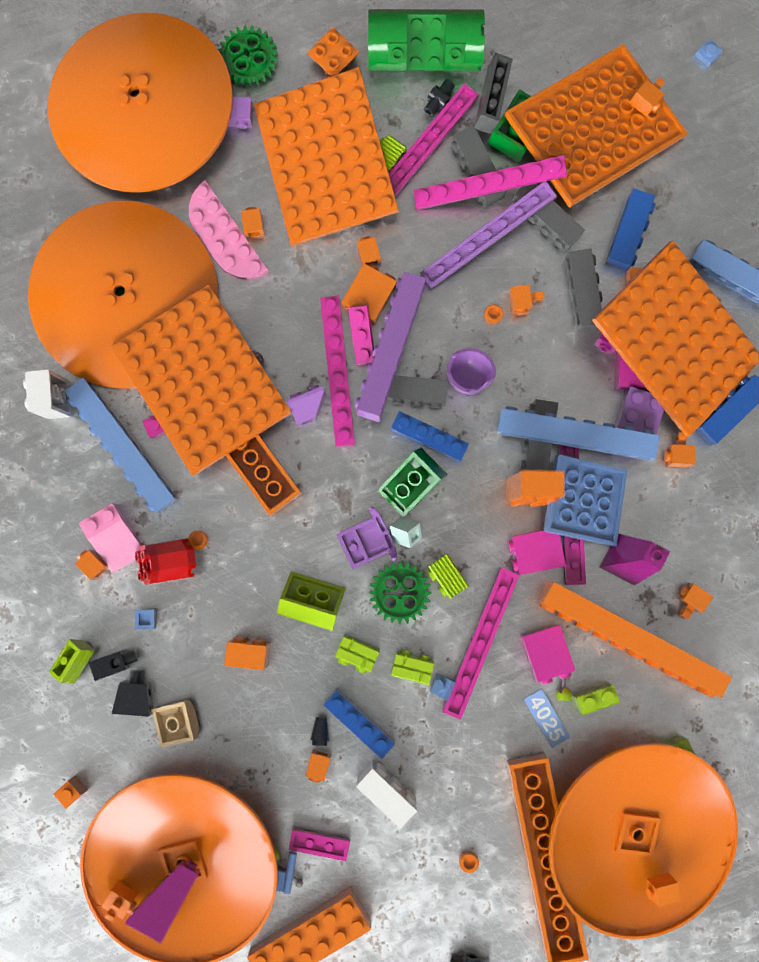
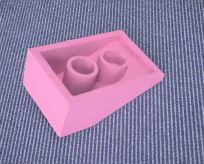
M111 503L79 522L87 539L113 573L135 560V551H139V547L143 546L119 504Z

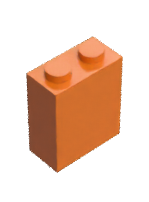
M363 264L341 302L342 307L348 310L349 307L368 305L371 323L375 325L396 289L397 281H395V277L388 273L383 274L379 272V269L372 264Z

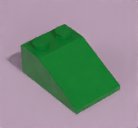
M519 89L507 110L532 96ZM503 114L488 144L519 163L528 148Z
M420 447L411 453L377 491L402 517H405L448 474Z

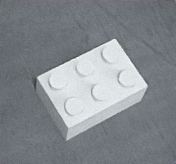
M49 369L25 372L23 385L26 389L27 397H25L24 402L29 412L47 419L71 417L70 403L67 401L68 395L65 393V390L69 388L68 379Z
M372 761L357 777L356 787L401 829L417 811L416 796L409 789L405 791L400 786L401 782L395 776L390 777L386 773L387 769L380 762Z

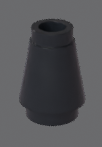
M315 717L310 738L312 745L327 746L329 741L327 718Z

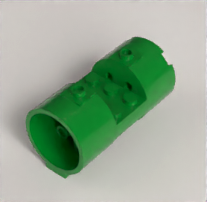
M368 9L369 71L428 70L481 72L485 46L484 9Z

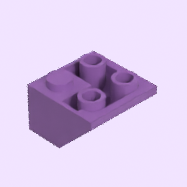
M315 385L308 389L309 392L301 394V392L295 393L290 396L291 399L287 400L299 427L317 420L327 397L323 386Z

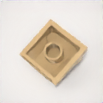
M189 700L151 709L157 728L160 748L193 741L198 738L199 724L194 705Z

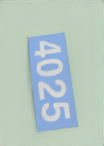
M542 689L524 699L552 748L570 738Z

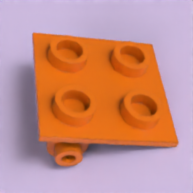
M334 27L307 52L326 71L325 75L327 78L339 74L360 53Z

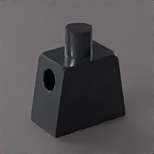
M121 650L88 663L94 681L127 670L129 668L128 664L137 662L138 659L135 650L127 653ZM118 659L119 665L115 666L113 660Z
M130 670V681L124 680L119 683L112 714L146 717L153 714L151 711L153 709L151 682L141 681L142 670Z

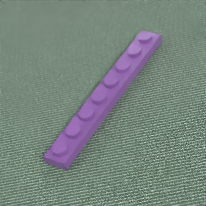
M546 181L541 183L421 271L420 274L426 278V283L431 289L553 201L557 197Z

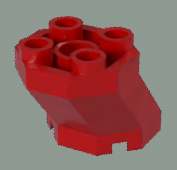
M189 539L140 546L139 551H135V560L139 565L137 572L139 582L143 581L145 585L194 577V573H191V570L196 568V559L193 546H188L187 542H190Z

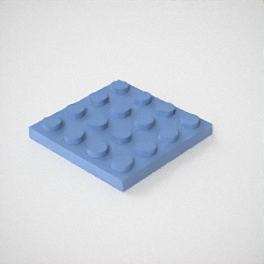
M555 455L553 471H564V497L559 498L558 502L547 505L543 532L617 546L627 470L564 455Z

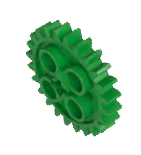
M244 25L242 31L236 27V33L230 30L231 36H224L226 42H220L221 48L218 51L221 53L228 68L231 81L234 79L235 85L241 81L243 87H245L246 83H249L250 87H252L253 82H256L259 86V80L266 82L265 76L272 77L271 71H276L274 65L278 64L276 43H273L272 37H268L267 31L262 34L260 27L257 31L254 30L253 25L250 30H247L246 25ZM258 60H263L262 63H256ZM242 66H245V67H246V68L243 69V70H240V69H239V68L242 67Z
M401 561L397 567L392 562V568L389 569L388 566L384 565L385 571L378 570L380 576H373L376 583H370V586L374 587V590L369 591L370 594L374 595L370 601L376 602L372 607L373 609H380L377 615L385 614L383 620L391 617V623L398 619V623L401 624L402 619H405L408 624L409 617H412L415 621L416 613L422 616L421 608L427 610L424 603L430 602V600L426 598V595H430L432 592L426 591V588L431 585L424 583L428 577L421 578L422 570L415 572L416 565L410 569L409 562H407L405 567L402 566ZM389 577L396 580V585L393 588H388L385 585V580ZM407 578L415 580L413 588L405 587L404 582ZM398 587H402L403 591H417V594H403L402 598H398L397 594H383V591H398ZM393 597L396 600L395 606L387 607L385 599ZM407 597H412L415 600V605L411 608L404 605V600Z

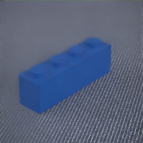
M635 188L629 194L605 264L627 271L630 266L635 265L638 257L635 255L636 250L640 249L644 240L641 237L643 231L646 232L650 222L647 220L648 215L653 213L656 203H653L655 195Z
M756 374L751 377L746 376L739 383L740 386L736 390H732L726 397V400L696 429L710 446L720 442L759 404V377Z
M401 411L398 412L391 427L392 432L458 463L461 462L469 443Z
M338 687L324 702L323 706L379 758L382 759L395 745V740Z

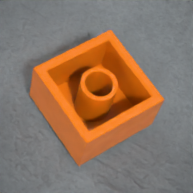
M236 636L227 642L224 666L265 670L269 666L271 643L267 642V639L255 638V640H247L248 637Z

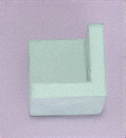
M401 517L390 525L392 540L397 544L411 548L422 539L419 522Z

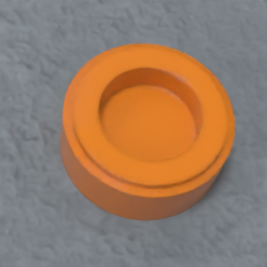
M496 304L489 305L484 312L485 320L490 324H497L501 321L503 317L502 308Z
M193 531L188 537L189 545H192L196 550H201L208 544V536L203 531Z
M465 851L459 857V864L464 872L473 873L479 867V860L474 852Z

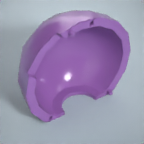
M465 348L458 350L451 356L447 364V376L450 384L457 391L466 395H473L484 390L494 381L496 367L487 353L475 348Z

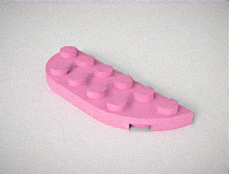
M204 180L195 189L190 199L189 218L195 232L217 264L234 277L253 279L269 273L222 203Z

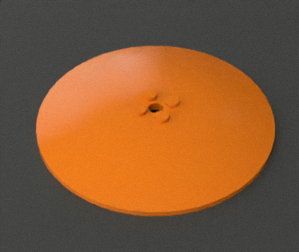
M132 13L118 16L86 32L69 48L59 63L51 82L48 97L50 128L63 156L80 174L92 182L124 192H148L174 185L195 173L211 158L222 142L230 123L233 107V88L230 74L221 53L213 42L191 24L179 18L158 13ZM139 90L137 96H131L132 91Z
M111 201L93 205L75 213L57 226L41 246L31 269L28 303L34 329L48 353L63 368L73 375L85 378L88 382L99 386L133 389L136 386L111 346L208 284L218 300L219 291L216 271L207 249L198 236L183 221L173 214L150 204L135 201ZM120 286L124 287L125 293L122 296H116L115 290Z
M642 743L627 746L607 754L589 766L573 782L555 813L550 831L548 855L552 879L566 906L581 922L602 934L621 939H646L671 932L700 914L713 901L725 883L733 865L738 843V819L735 804L725 782L712 766L694 753L678 746L662 743ZM641 830L640 835L633 838L635 831ZM669 873L678 882L681 901L658 907L647 896V879Z
M161 774L138 780L114 794L97 812L85 834L81 849V884L95 919L103 930L120 946L150 962H218L233 955L247 945L260 931L270 914L278 885L277 858L270 835L263 822L254 810L238 795L226 787L202 777L187 774ZM180 859L190 860L198 865L197 868L200 869V872L161 943L126 925L125 922L130 916L128 912L123 919L115 915L111 921L105 917L108 910L102 906L118 881L138 892L134 900L137 902V906L179 864Z

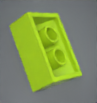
M290 572L279 600L277 614L332 631L346 588Z

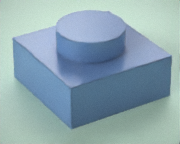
M709 38L698 49L695 56L709 67L721 55L723 50Z
M156 609L135 610V630L156 629Z
M437 674L430 692L445 700H449L456 682L441 674Z

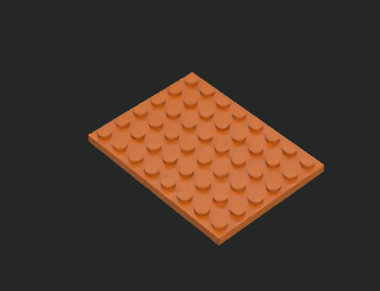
M624 44L512 107L504 114L536 161L564 155L567 177L550 181L569 208L683 139L688 134L663 97L660 100L661 106L655 113L651 111L647 117L629 103L646 80L650 81V79Z
M359 67L254 103L292 246L399 212Z
M674 241L668 242L592 319L594 324L685 436H691L724 401L729 393L759 363V352Z
M209 284L111 346L192 476L197 475L292 413Z

